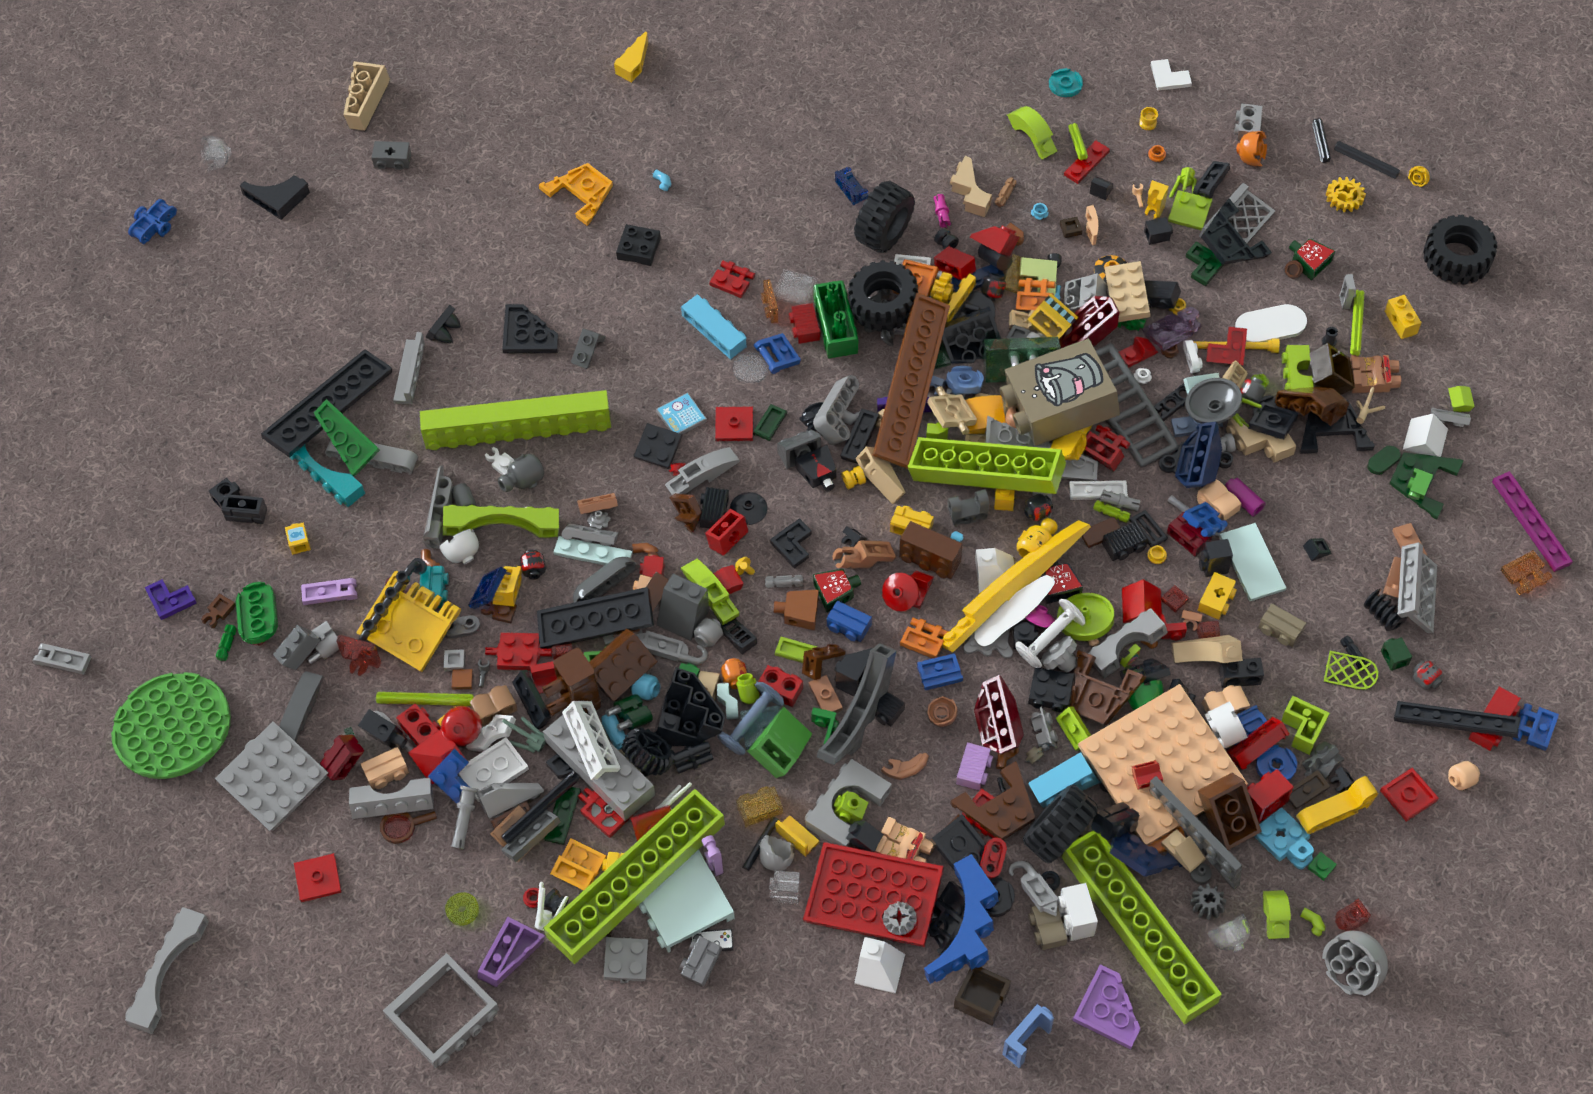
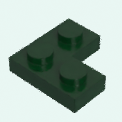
M1195 242L1186 253V258L1198 264L1197 268L1191 273V278L1204 286H1207L1224 266L1210 249L1198 242Z

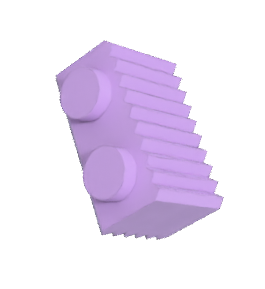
M967 742L957 775V785L980 791L981 784L985 785L988 773H985L986 767L990 768L993 756L990 755V748Z

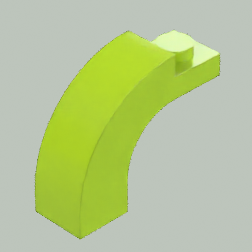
M1024 106L1007 115L1014 130H1023L1030 137L1041 159L1057 152L1051 138L1053 133L1037 111Z

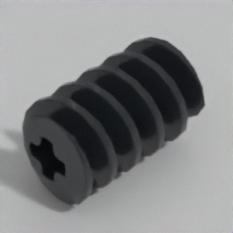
M1377 589L1368 596L1364 607L1369 609V613L1374 615L1376 620H1380V625L1385 626L1386 631L1395 630L1408 617L1400 618L1397 614L1398 611L1395 612L1397 605L1395 604L1390 607L1389 605L1392 600L1384 601L1387 596L1386 593L1379 595L1381 589Z

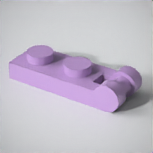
M348 578L301 585L303 605L357 599V591H355L357 586L356 579Z
M712 835L702 839V843L707 849L704 852L705 861L709 869L714 871L715 876L723 874L721 853L719 848L716 847L714 837Z

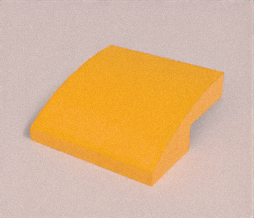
M1001 395L980 396L965 400L977 418L975 425L967 426L970 430L968 434H985L987 416L1001 423H1006Z
M570 838L562 856L559 855L550 874L581 890H585L594 881L602 867L603 859H607V856Z

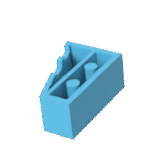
M1080 752L1028 784L1041 806L1045 808L1067 786L1071 784L1076 785L1083 791L1098 784L1099 780Z

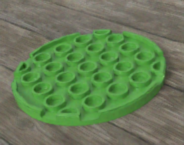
M184 672V674L169 673L155 677L136 688L129 694L123 706L119 707L113 720L114 726L111 732L113 747L121 762L138 775L154 779L182 776L196 770L209 761L224 743L231 723L229 703L217 684L210 679L201 677L199 674Z

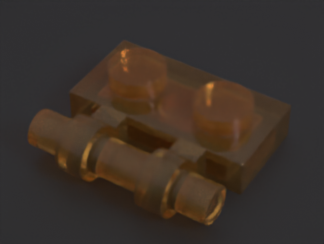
M1534 550L1502 566L1500 570L1511 585L1517 582L1520 583L1521 586L1516 588V592L1519 595L1531 592L1534 587L1542 586L1552 578V574L1549 571L1544 574L1541 571L1545 564ZM1533 574L1535 579L1529 581L1526 577Z

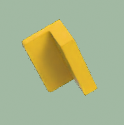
M790 815L783 822L778 820L775 823L776 832L785 840L794 844L793 847L805 857L819 844V840Z

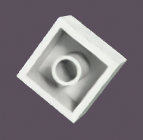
M1086 883L1062 888L1061 894L1058 896V909L1060 916H1063L1065 922L1063 925L1066 935L1069 936L1070 941L1094 936L1098 920Z

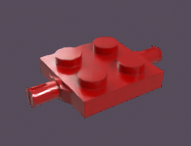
M501 633L500 643L497 648L485 647V655H497L498 670H531L530 666L537 665L540 656L552 657V648H540L539 633Z

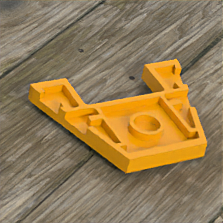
M586 163L568 171V174L562 177L556 176L554 180L548 183H540L539 189L547 196L552 197L561 188H566L586 204L575 215L578 220L588 226L613 187V183L589 163Z

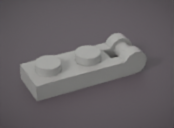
M568 524L562 531V537L566 540L575 537L580 538L584 542L596 541L600 542L601 545L611 546V544L614 545L617 541L618 532Z
M41 643L38 648L39 653L34 656L33 663L84 675L91 656L90 654Z

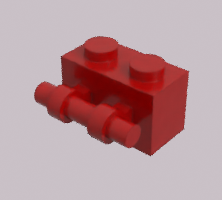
M1098 424L1095 430L1100 434L1096 435L1089 431L1086 436V447L1083 453L1114 472L1125 457L1119 447L1122 446L1128 449L1130 442L1125 440L1124 436L1113 433L1109 427H1103ZM1109 438L1114 442L1111 444L1107 442L1105 439Z

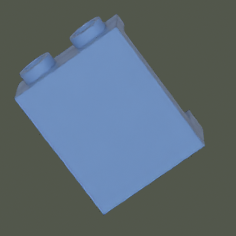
M1037 1004L1006 1039L1002 1055L1020 1068L1025 1062L1027 1048L1022 1044L1037 1027H1041L1048 1034L1051 1032L1054 1020L1052 1012L1046 1007H1041Z

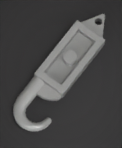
M647 630L646 633L635 634L649 652L657 656L693 665L703 664L708 658L707 650L700 645H697V648L702 651V656L696 658L688 655V647L683 641Z
M1017 861L1011 864L1008 871L1010 876L1014 875L1013 870L1016 868H1023L1027 872L1021 878V887L1038 910L1057 916L1059 899L1040 873L1038 874L1033 866L1025 861Z

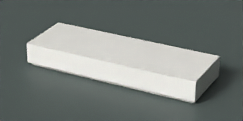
M1126 481L1069 482L1070 500H1100V497H1103L1101 496L1103 490L1116 494L1123 493L1128 497Z

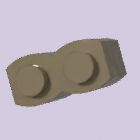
M1036 906L1031 907V913L1028 914L1030 925L1035 926L1036 929L1034 933L1036 944L1041 945L1042 950L1066 945L1067 935L1058 906L1057 916L1044 911L1040 912Z

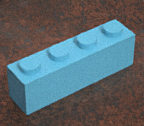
M697 294L681 306L682 316L730 360L747 347L745 334L742 331H738L731 321L724 319L717 309L714 310L705 298L702 299Z

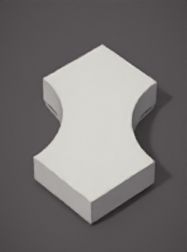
M496 714L493 720L482 728L478 738L473 743L467 745L466 748L471 751L484 752L497 739L510 736L512 728L504 724L502 720L506 719L514 724L516 719L513 716Z

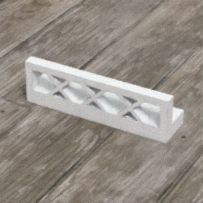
M572 701L562 713L590 779L598 780L604 772H618L621 769L592 701ZM583 708H587L589 715L583 711ZM589 723L596 728V731L590 727ZM597 741L603 744L604 749L598 745ZM604 757L610 761L611 765L606 764Z

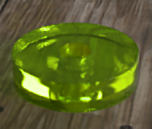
M461 892L449 898L445 906V912L450 922L455 925L464 926L472 923L477 918L479 905L473 895ZM461 906L466 907L465 911L460 912L458 910Z

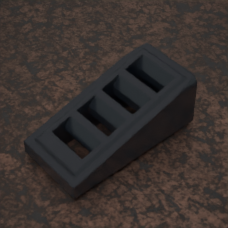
M736 618L724 625L721 624L723 635L742 655L757 645V638ZM731 623H734V626L729 630L725 629ZM735 629H739L734 634H731V632H733ZM743 633V635L740 636L738 639L735 638L739 634Z

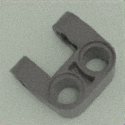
M985 489L976 491L974 498L962 501L959 500L958 496L948 498L947 506L953 525L957 527L958 524L964 523L965 525L976 522L975 520L978 519L985 520L987 518L989 498Z

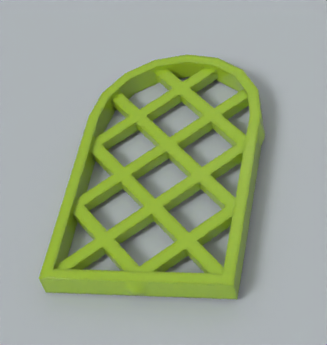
M1329 651L1323 682L1354 689H1368L1376 683L1378 669L1371 660ZM1334 654L1342 655V657L1337 659ZM1332 655L1335 661L1329 665ZM1348 657L1356 658V660L1350 662ZM1343 658L1349 663L1345 667H1342L1339 663ZM1362 660H1365V661L1370 662V663H1368L1367 665H1364V663L1362 662ZM1359 661L1363 667L1356 670L1352 664ZM1337 663L1340 670L1334 673L1331 666ZM1372 664L1375 671L1370 674L1366 667ZM1351 666L1354 673L1348 676L1345 669ZM1329 669L1332 675L1327 678V673ZM1365 669L1368 676L1362 679L1358 672ZM1342 671L1346 678L1340 681L1336 675ZM1356 674L1360 681L1353 684L1350 678ZM1334 677L1337 682L1329 681V679ZM1370 677L1373 683L1367 686L1364 680ZM1348 679L1351 685L1343 684V682ZM1362 683L1364 687H1357L1356 685Z

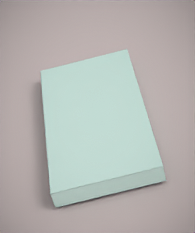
M1256 523L1219 535L1220 540H1229L1233 553L1231 564L1249 601L1286 590V586Z

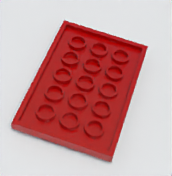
M824 842L803 921L925 947L944 867ZM898 901L902 903L907 902L913 907L917 917L914 928L903 935L889 932L883 922L884 910L890 904L897 903ZM898 911L897 917L893 919H897L900 926L902 918L906 916H902L900 911Z

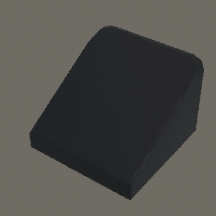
M1323 538L1309 539L1303 545L1311 561L1332 554Z

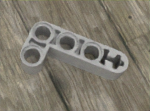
M853 375L835 382L813 420L815 429L830 445L839 444L850 437L849 428L841 418L859 388L858 379Z

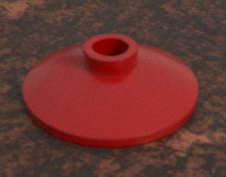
M895 573L885 580L882 587V596L886 605L891 609L907 611L916 604L919 597V588L912 576L906 573ZM896 589L900 590L899 596L896 595Z

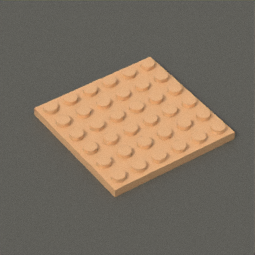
M1180 684L1078 743V747L1115 803L1124 802L1130 806V809L1133 808L1139 812L1138 827L1135 833L1141 842L1147 846L1180 827V824L1165 809L1161 801L1150 793V787L1137 790L1131 766L1156 760L1159 763L1163 777L1162 783L1195 817L1205 812L1198 790L1230 773H1234L1245 781L1246 787L1248 785Z

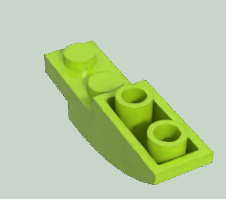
M695 559L681 567L682 572L689 581L708 589L709 606L722 625L739 616V611L730 600L729 593L700 560Z

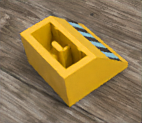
M1050 293L1026 321L1054 345L1075 322L1078 316Z

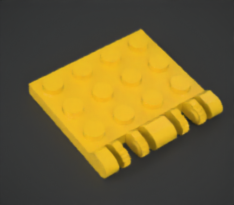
M398 571L392 574L364 621L371 619L375 614L374 606L384 601L386 598L385 590L395 585ZM415 582L407 594L403 593L407 585L402 587L399 591V598L391 603L388 608V614L380 619L376 632L371 633L367 640L423 672L450 626L459 616L461 608L447 601L439 613L434 610L439 606L442 600L441 596L437 595L434 598V592L424 586L419 589L420 584ZM363 622L356 632L359 635H361V633L364 630Z

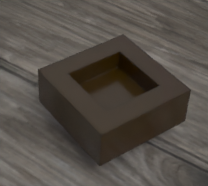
M1078 217L1060 220V227L1065 238L1082 235V228Z

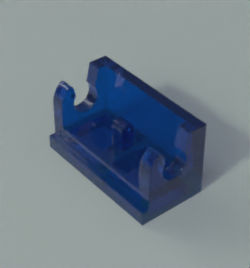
M850 167L835 171L836 184L853 205L868 198V190L866 188L863 189L853 173L850 172L852 170Z

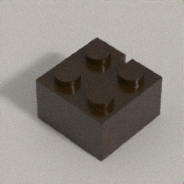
M1328 343L1310 352V366L1313 372L1312 380L1315 385L1322 388H1332L1340 395L1355 388L1350 357L1341 351L1338 352V349Z
M982 967L969 969L955 998L954 1008L993 1026L1000 1008L1008 995L1011 981Z

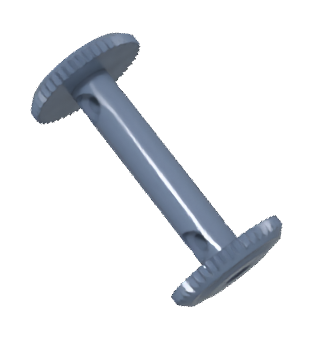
M756 682L755 687L762 696L739 722L733 733L728 735L721 732L717 735V738L723 745L738 755L746 753L745 749L738 743L739 740L744 737L767 708V705L770 702L778 706L784 705L782 696L763 682Z

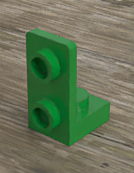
M813 707L811 722H814L819 727L828 726L824 740L825 744L839 725L837 712Z

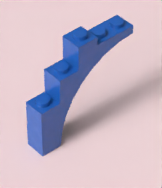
M972 854L954 863L955 875L965 895L964 917L958 934L951 945L938 959L924 968L926 979L930 984L935 981H941L947 974L960 970L965 964L972 970L975 967L983 966L989 960L988 950L980 938H985L994 931L993 920L985 909H990L999 902L998 891Z

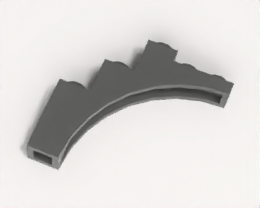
M880 643L870 650L862 680L851 705L834 733L818 750L817 758L824 760L828 764L835 765L846 754L852 755L861 747L865 727L875 719L878 700L888 691L897 650Z

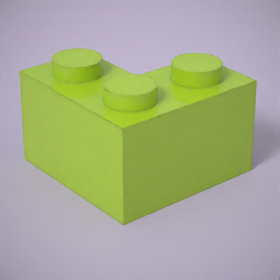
M1292 696L1281 720L1284 724L1298 730L1291 747L1310 755L1330 713Z

